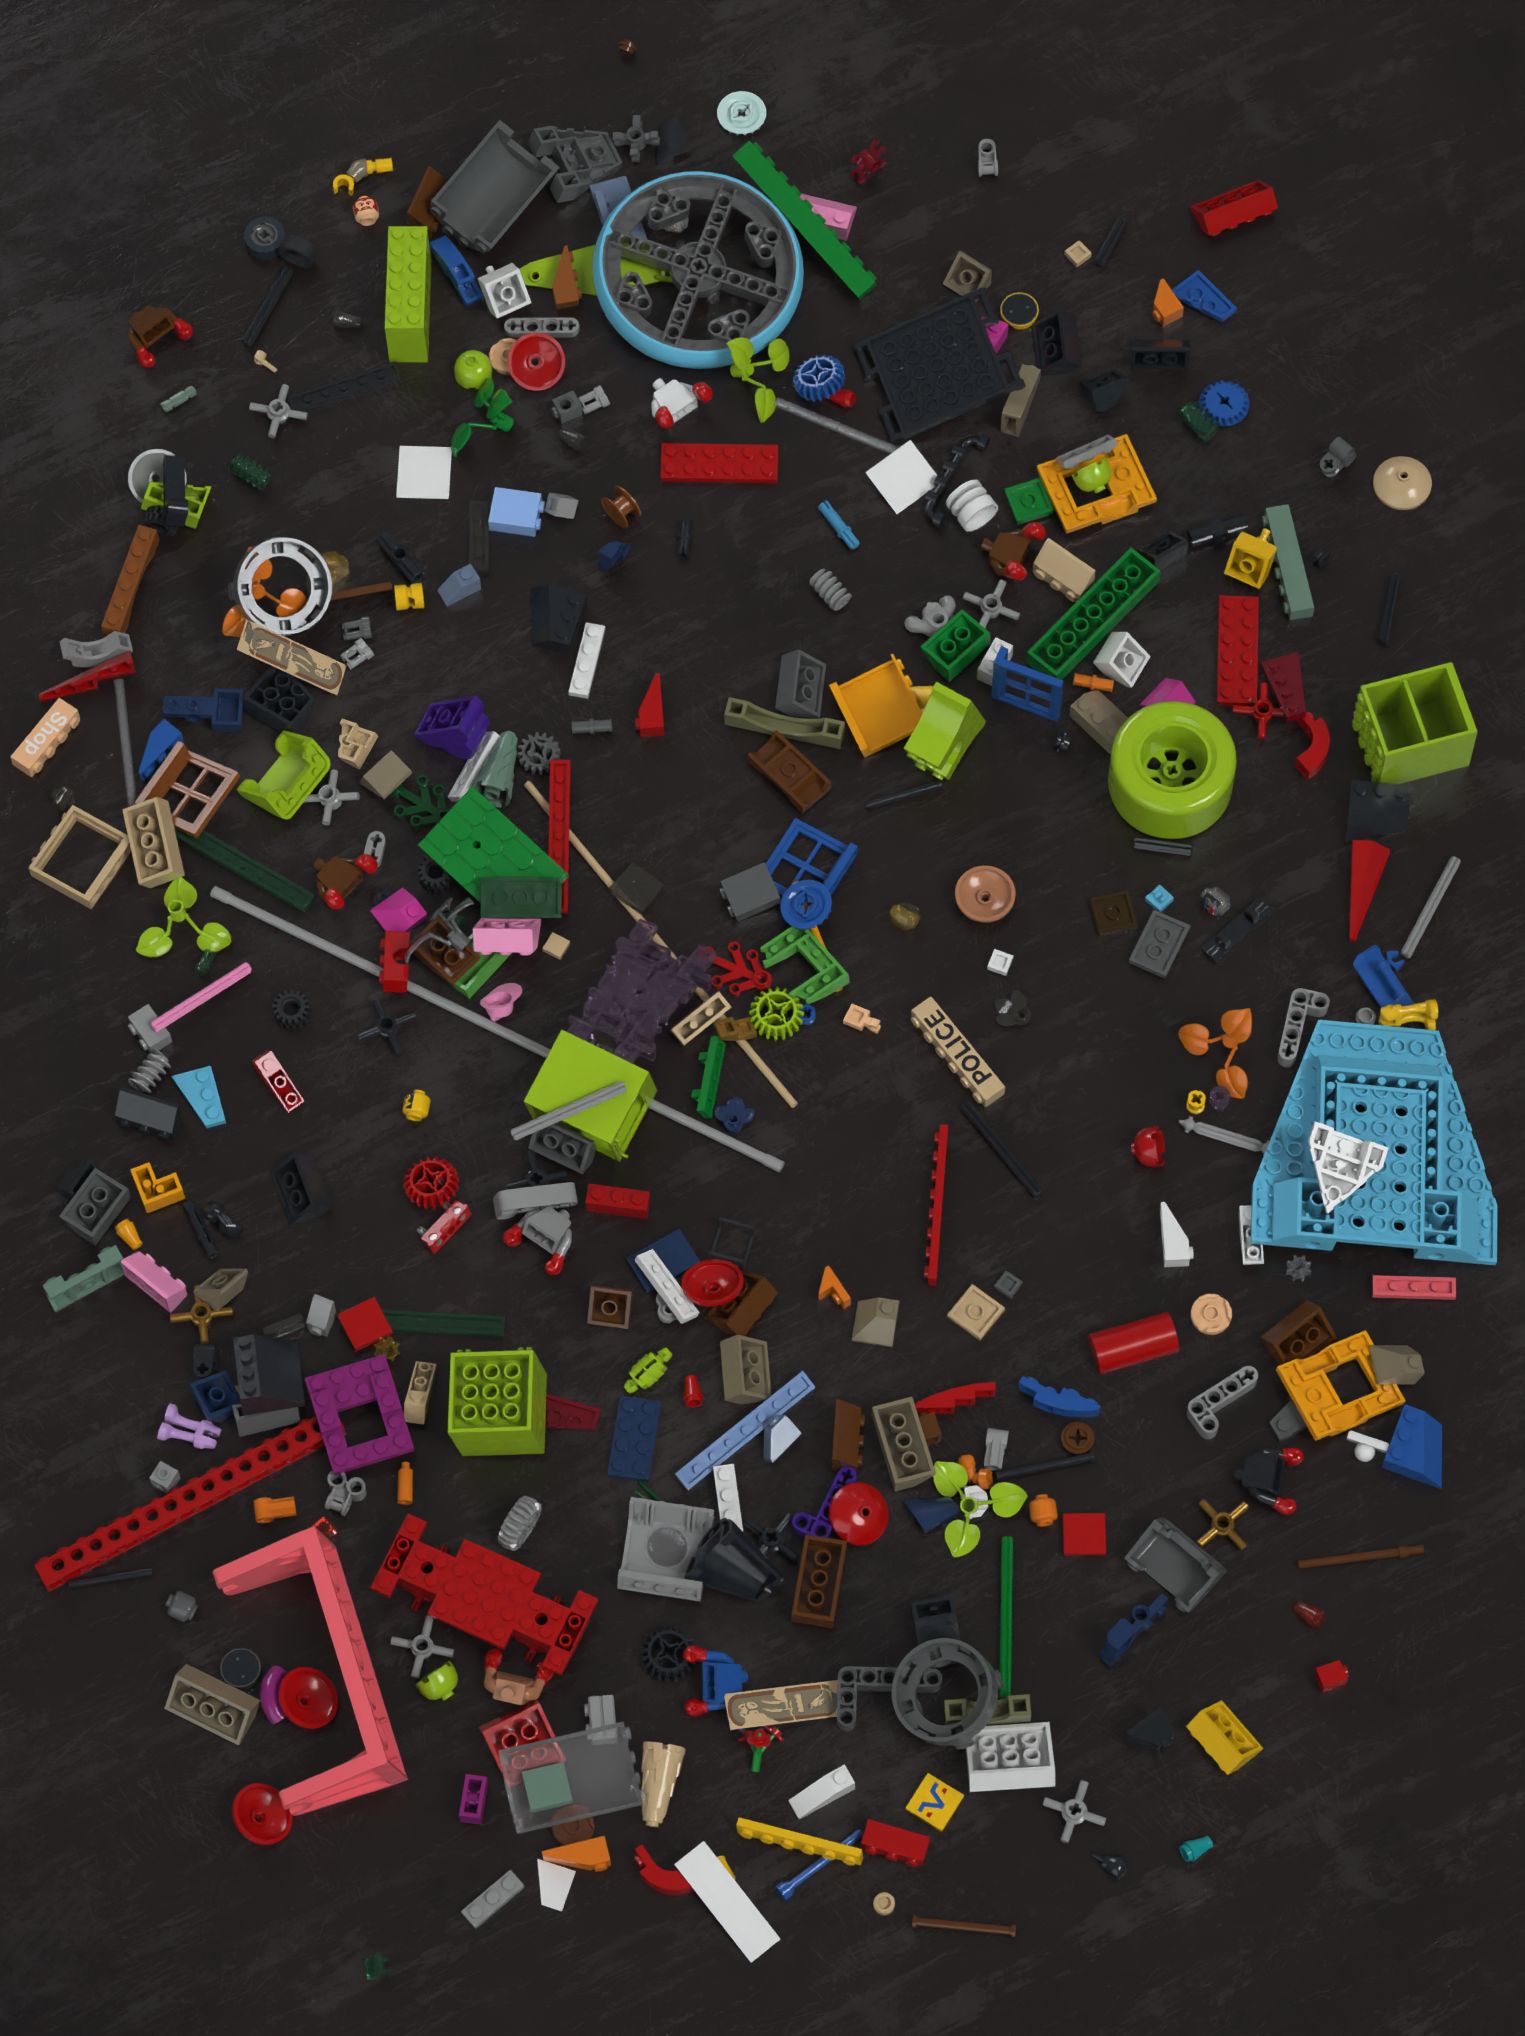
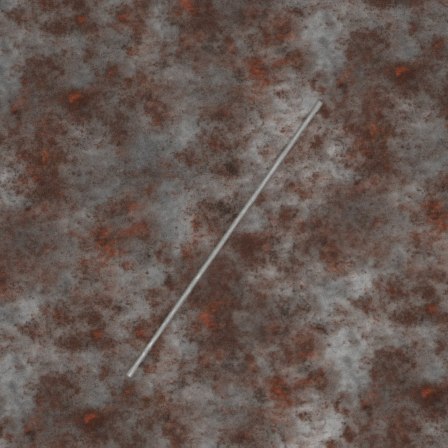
M214 886L211 891L210 897L242 910L379 977V972L383 971L382 967L262 910L224 889ZM408 980L407 991L544 1058H547L551 1049ZM654 1099L648 1107L762 1163L770 1169L779 1173L783 1169L784 1161L770 1154H765Z

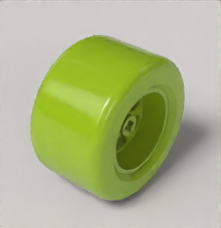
M1164 701L1148 705L1136 711L1120 727L1111 749L1108 784L1110 795L1117 811L1137 830L1162 839L1187 838L1208 829L1224 813L1232 795L1237 763L1232 737L1224 724L1215 715L1191 703ZM1165 754L1179 755L1176 761H1168ZM1152 758L1161 764L1158 770L1147 768ZM1187 759H1190L1194 762L1196 769L1186 771L1182 764ZM1151 778H1158L1161 784L1155 782ZM1186 778L1195 780L1185 786L1182 784Z

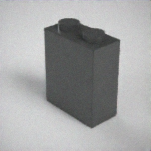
M765 862L720 881L722 888L719 890L723 899L728 898L730 905L727 908L731 917L735 916L737 921H741L781 903L780 896Z

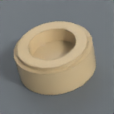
M886 1892L879 1893L874 1899V1909L880 1915L892 1913L895 1908L894 1897Z

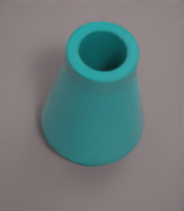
M1209 1836L1183 1842L1179 1849L1186 1862H1194L1208 1849L1212 1848L1213 1843Z

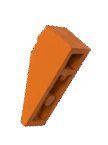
M605 1836L542 1851L543 1860L590 1871L595 1870L596 1872L606 1870L607 1866H611Z

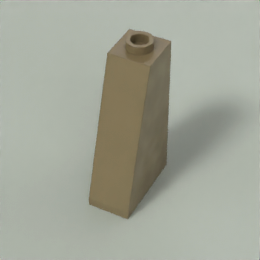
M1022 364L1019 375L1024 380L1026 386L1022 390L1011 392L1007 399L1001 418V432L1017 437L1020 436L1041 376V369L1033 365Z

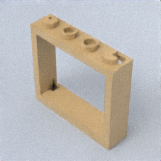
M72 805L67 813L63 814L60 824L53 828L48 841L41 845L37 857L32 858V863L29 866L30 874L37 880L92 909L131 853L128 835ZM76 821L119 844L85 895L42 871Z

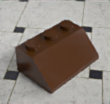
M428 166L407 211L408 226H427L428 237L431 239L433 233H436L438 230L439 222L430 211V203L448 180Z
M741 1270L744 1285L740 1294L726 1304L712 1306L704 1316L705 1319L731 1337L735 1335L745 1336L750 1327L761 1317L762 1312L773 1302L774 1297L778 1294L777 1290L764 1276Z
M1306 1300L1261 1336V1339L1271 1356L1280 1365H1283L1292 1360L1305 1359L1319 1353L1337 1337L1321 1307Z
M836 1399L832 1472H839L842 1467H852L857 1474L858 1467H862V1454H858L859 1447H863L864 1435L860 1434V1427H864L865 1415L861 1414V1407Z

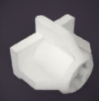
M978 1485L964 1486L965 1497H973L978 1502L988 1500L987 1493ZM988 1504L980 1505L977 1512L970 1514V1519L981 1517L988 1508Z

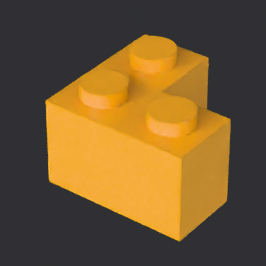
M150 1162L130 1169L147 1213L185 1199L176 1172L156 1180Z

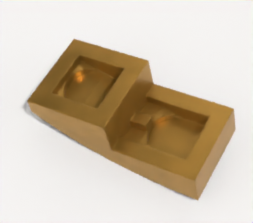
M733 1017L714 1021L713 1023L721 1040L739 1041L757 1037V1031L753 1027V1022H750V1017L735 1021Z

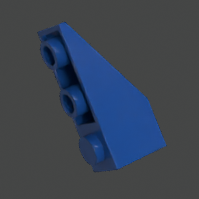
M165 719L150 733L139 769V776L142 782L146 778L153 776L156 768L164 762L178 741L184 742L182 733Z

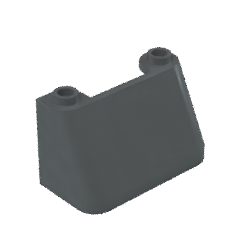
M1165 1518L1155 1519L1124 1558L1128 1561L1127 1565L1136 1572L1138 1570L1145 1571L1174 1595L1177 1602L1175 1604L1176 1607L1188 1613L1198 1605L1227 1572L1223 1565Z

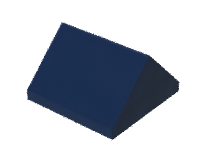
M226 1370L189 1384L192 1393L209 1421L222 1423L234 1414L232 1406L241 1404L239 1393Z

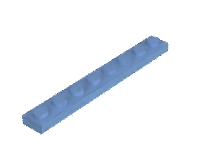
M801 1371L674 1474L686 1491L709 1474L713 1470V1466H719L769 1425L768 1421L774 1415H782L815 1388L814 1384Z

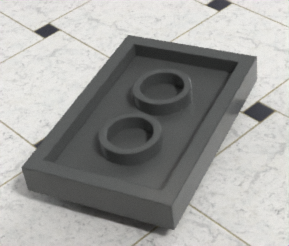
M1153 910L1129 959V963L1166 979L1191 925Z

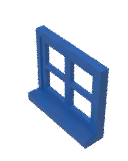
M1001 646L993 663L991 697L1058 722L1061 714L1063 680L1009 661L1008 648ZM1007 670L1027 677V684L1025 685L1007 678ZM1032 680L1051 686V694L1031 687ZM1006 685L1026 692L1025 699L1007 693ZM1032 694L1050 701V708L1031 702L1030 695Z
M795 818L770 856L766 866L770 876H772L783 859L800 868L793 882L799 881L803 873L807 872L822 880V884L832 895L857 856L858 846L853 843L847 846ZM799 833L817 842L806 862L787 853ZM821 845L840 854L829 874L809 865ZM774 882L780 898H782L787 888Z

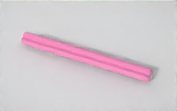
M247 962L241 964L151 1022L152 1029L155 1032L162 1030L250 974L251 966Z

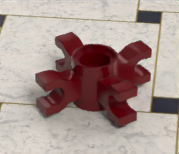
M873 139L870 150L864 149L858 155H853L850 160L852 163L858 164V167L850 173V176L856 177L859 173L860 178L857 180L859 184L865 182L867 173L872 174L878 168H883L887 163L886 160L878 158L887 149L886 146L877 148L880 142L879 139Z

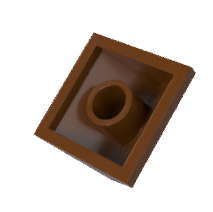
M591 1285L587 1324L628 1329L633 1304L632 1290Z

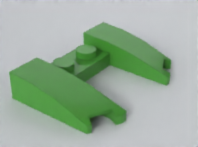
M791 926L760 947L761 952L766 953L767 960H763L765 968L785 960L797 952H800L814 967L818 974L789 993V996L794 999L797 996L806 1000V1004L820 1000L850 983L849 974L809 929H797Z

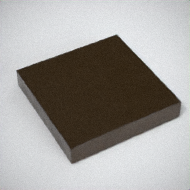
M1128 890L1089 898L1099 937L1138 928Z

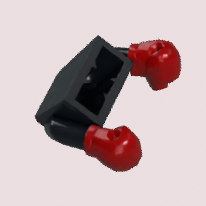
M1296 1447L1281 1449L1263 1448L1253 1456L1245 1459L1244 1469H1235L1234 1478L1236 1481H1242V1486L1248 1490L1249 1495L1259 1502L1270 1505L1271 1508L1276 1509L1282 1515H1290L1296 1510L1297 1505L1291 1498H1280L1284 1465L1287 1467L1299 1465L1304 1459V1454L1301 1449Z

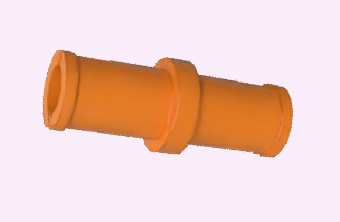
M1075 673L1073 680L1074 686L1087 687L1092 691L1097 689L1111 693L1114 680L1098 678L1097 675L1087 676Z

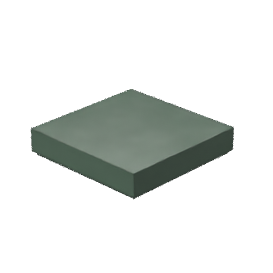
M564 1762L522 1771L531 1813L573 1803Z

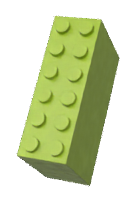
M427 226L388 227L385 333L390 362H428L431 253Z

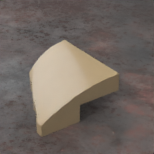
M341 719L342 735H339L341 746L338 751V757L345 763L361 769L378 735L375 732L360 728L357 723Z

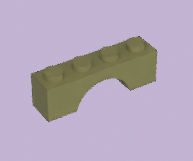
M1011 1695L997 1700L995 1711L987 1725L1030 1722V1695ZM967 1699L944 1700L945 1726L964 1720L972 1712L976 1702Z

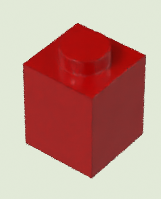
M1340 1660L1317 1667L1314 1673L1322 1693L1346 1685L1347 1677H1349L1346 1666H1342Z

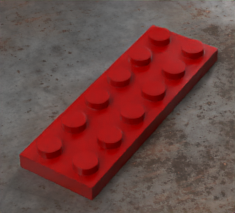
M662 443L661 481L777 483L778 445Z
M1219 595L1217 705L1254 706L1257 702L1259 597Z

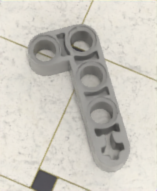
M1303 988L1293 991L1278 1053V1063L1281 1066L1291 1067L1296 1061L1306 1015L1322 1017L1327 1013L1329 998L1326 994ZM1301 998L1305 1002L1298 1003L1295 1001V999ZM1315 1003H1322L1324 1007H1317ZM1297 1016L1300 1018V1020L1294 1021L1291 1019V1017ZM1287 1035H1294L1296 1039H1289ZM1287 1048L1291 1049L1289 1057L1285 1056Z
M567 1182L503 1190L494 1196L493 1203L496 1219L503 1220L514 1217L516 1213L543 1210L546 1207L555 1209L574 1206L578 1204L575 1184Z
M1243 1367L1189 1402L1187 1417L1200 1436L1205 1439L1214 1438L1219 1426L1214 1413L1256 1386L1258 1372L1254 1367ZM1234 1386L1236 1391L1229 1392L1226 1387ZM1215 1396L1219 1399V1402L1213 1403L1209 1398ZM1198 1407L1202 1412L1196 1414L1191 1409ZM1211 1424L1214 1429L1206 1430L1203 1426Z

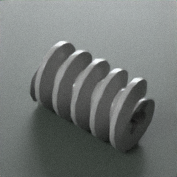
M821 569L813 575L809 583L819 593V596L824 598L825 603L829 604L831 609H834V611L840 610L848 603L852 595L850 593L845 595L847 589H840L842 583H836L837 577L830 578L832 576L831 571L825 573V569Z
M153 1049V1054L147 1056L148 1060L142 1062L143 1066L137 1068L138 1072L132 1074L133 1079H128L129 1084L140 1092L150 1094L151 1090L148 1086L156 1087L153 1080L160 1081L161 1078L158 1074H166L163 1068H171L168 1059L157 1049Z

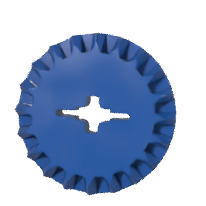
M1222 379L1220 382L1214 381L1213 384H1208L1203 389L1199 398V408L1202 415L1209 422L1219 426H1230L1240 422L1249 410L1250 400L1248 393L1245 392L1244 387L1241 388L1238 383L1234 384L1231 380L1227 382ZM1221 399L1224 401L1228 400V405H1221Z
M802 880L796 882L786 890L782 897V916L787 923L797 929H815V926L822 925V922L828 919V914L831 912V905L833 904L832 896L828 889L818 881ZM808 899L812 906H808L806 911L802 905H805Z

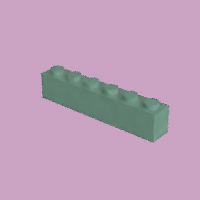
M1289 504L1266 508L1265 515L1262 516V524L1264 528L1267 527L1271 531L1267 538L1268 543L1277 547L1273 562L1276 563V579H1280L1281 583L1279 585L1280 596H1284L1285 600L1283 602L1285 614L1288 613L1289 620L1312 617L1314 604Z

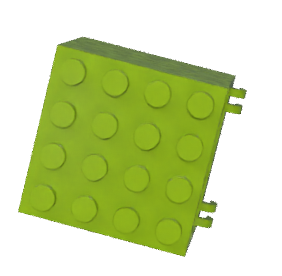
M519 1347V1351L471 1352V1349H466V1352H463L462 1349L457 1350L458 1353H451L448 1434L462 1456L545 1454L547 1374L532 1347H527V1350Z

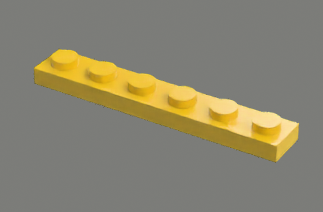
M738 1818L736 1824L738 1834L747 1839L753 1837L760 1839L766 1844L776 1843L786 1849H799L805 1854L822 1855V1857L828 1860L838 1859L847 1865H861L863 1860V1852L859 1848L743 1818Z

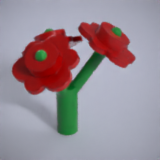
M765 1726L764 1729L769 1734H766L761 1729L756 1731L754 1729L746 1730L742 1734L743 1737L738 1739L739 1742L747 1741L751 1745L753 1751L751 1771H760L762 1753L770 1746L773 1738L781 1742L784 1741L779 1728Z

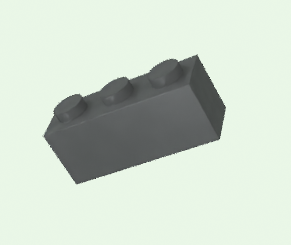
M241 1404L232 1406L239 1437L300 1422L298 1407L243 1416Z

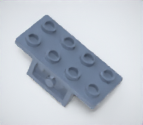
M626 176L590 185L602 226L614 208L631 193ZM640 222L631 234L647 239L642 222Z

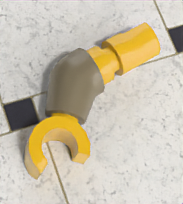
M363 158L354 161L345 175H338L334 179L333 193H338V188L344 185L349 187L348 194L352 196L354 193V183L356 184L363 177L373 174V171L377 173L393 171L392 159H375V162H372V160Z

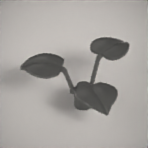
M469 897L466 898L446 919L443 911L450 910L453 898L447 899L435 911L429 922L431 923L439 915L451 929V932L446 936L449 940H445L432 933H426L409 948L405 955V962L408 964L413 951L429 938L443 942L448 947L452 944L460 952L471 940L459 929L454 920L460 910L474 904V902Z

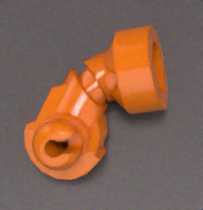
M967 1454L959 1457L958 1464L965 1468L969 1482L972 1481L973 1484L978 1485L983 1490L992 1488L993 1475L990 1468L980 1469L976 1473L975 1460L972 1455Z

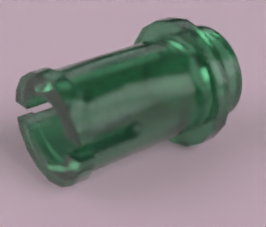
M209 949L204 950L201 959L194 965V971L201 976L209 973V967L214 958H216V954L213 951L209 956Z

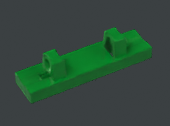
M711 1036L708 1052L699 1053L698 1060L705 1065L701 1089L692 1090L691 1095L695 1102H698L697 1111L704 1119H712L726 1046L719 1036Z

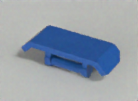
M1373 945L1357 955L1353 962L1354 969L1380 1008L1386 1005L1401 1004V1006L1416 1004L1407 994L1377 945Z

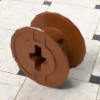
M616 486L614 487V492L617 498L612 502L610 499L602 497L601 504L609 517L617 525L627 528L628 522L625 516L631 513L636 517H640L641 510L633 497L625 489Z

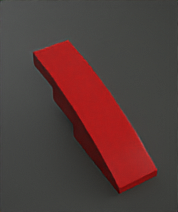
M995 1382L970 1384L931 1395L915 1403L917 1414L923 1412L954 1414L955 1406L975 1405V1397L995 1396Z

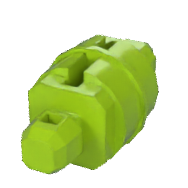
M668 1348L661 1349L657 1352L658 1355L650 1352L638 1360L632 1367V1370L628 1372L632 1379H629L624 1384V1388L628 1393H634L639 1389L638 1386L646 1389L659 1381L658 1379L668 1369L664 1362H668L673 1355Z

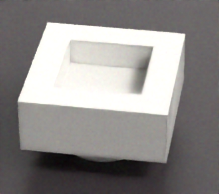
M994 949L987 970L1006 976L1012 963L1013 955Z

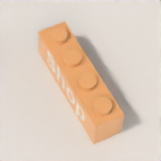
M58 698L11 755L12 764L30 777L38 773L47 758H51L54 755L56 747L66 740L70 730L76 728L79 724L80 716L78 710Z

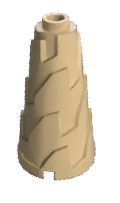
M643 1742L641 1767L643 1773L641 1789L643 1793L642 1816L646 1826L658 1827L659 1824H662L663 1818L667 1813L670 1797L673 1796L676 1779L680 1774L686 1749L672 1744L664 1745L659 1742Z

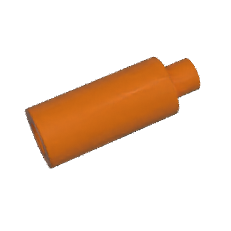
M402 1462L401 1469H398L397 1503L402 1505L413 1503V1470L410 1469L409 1462Z

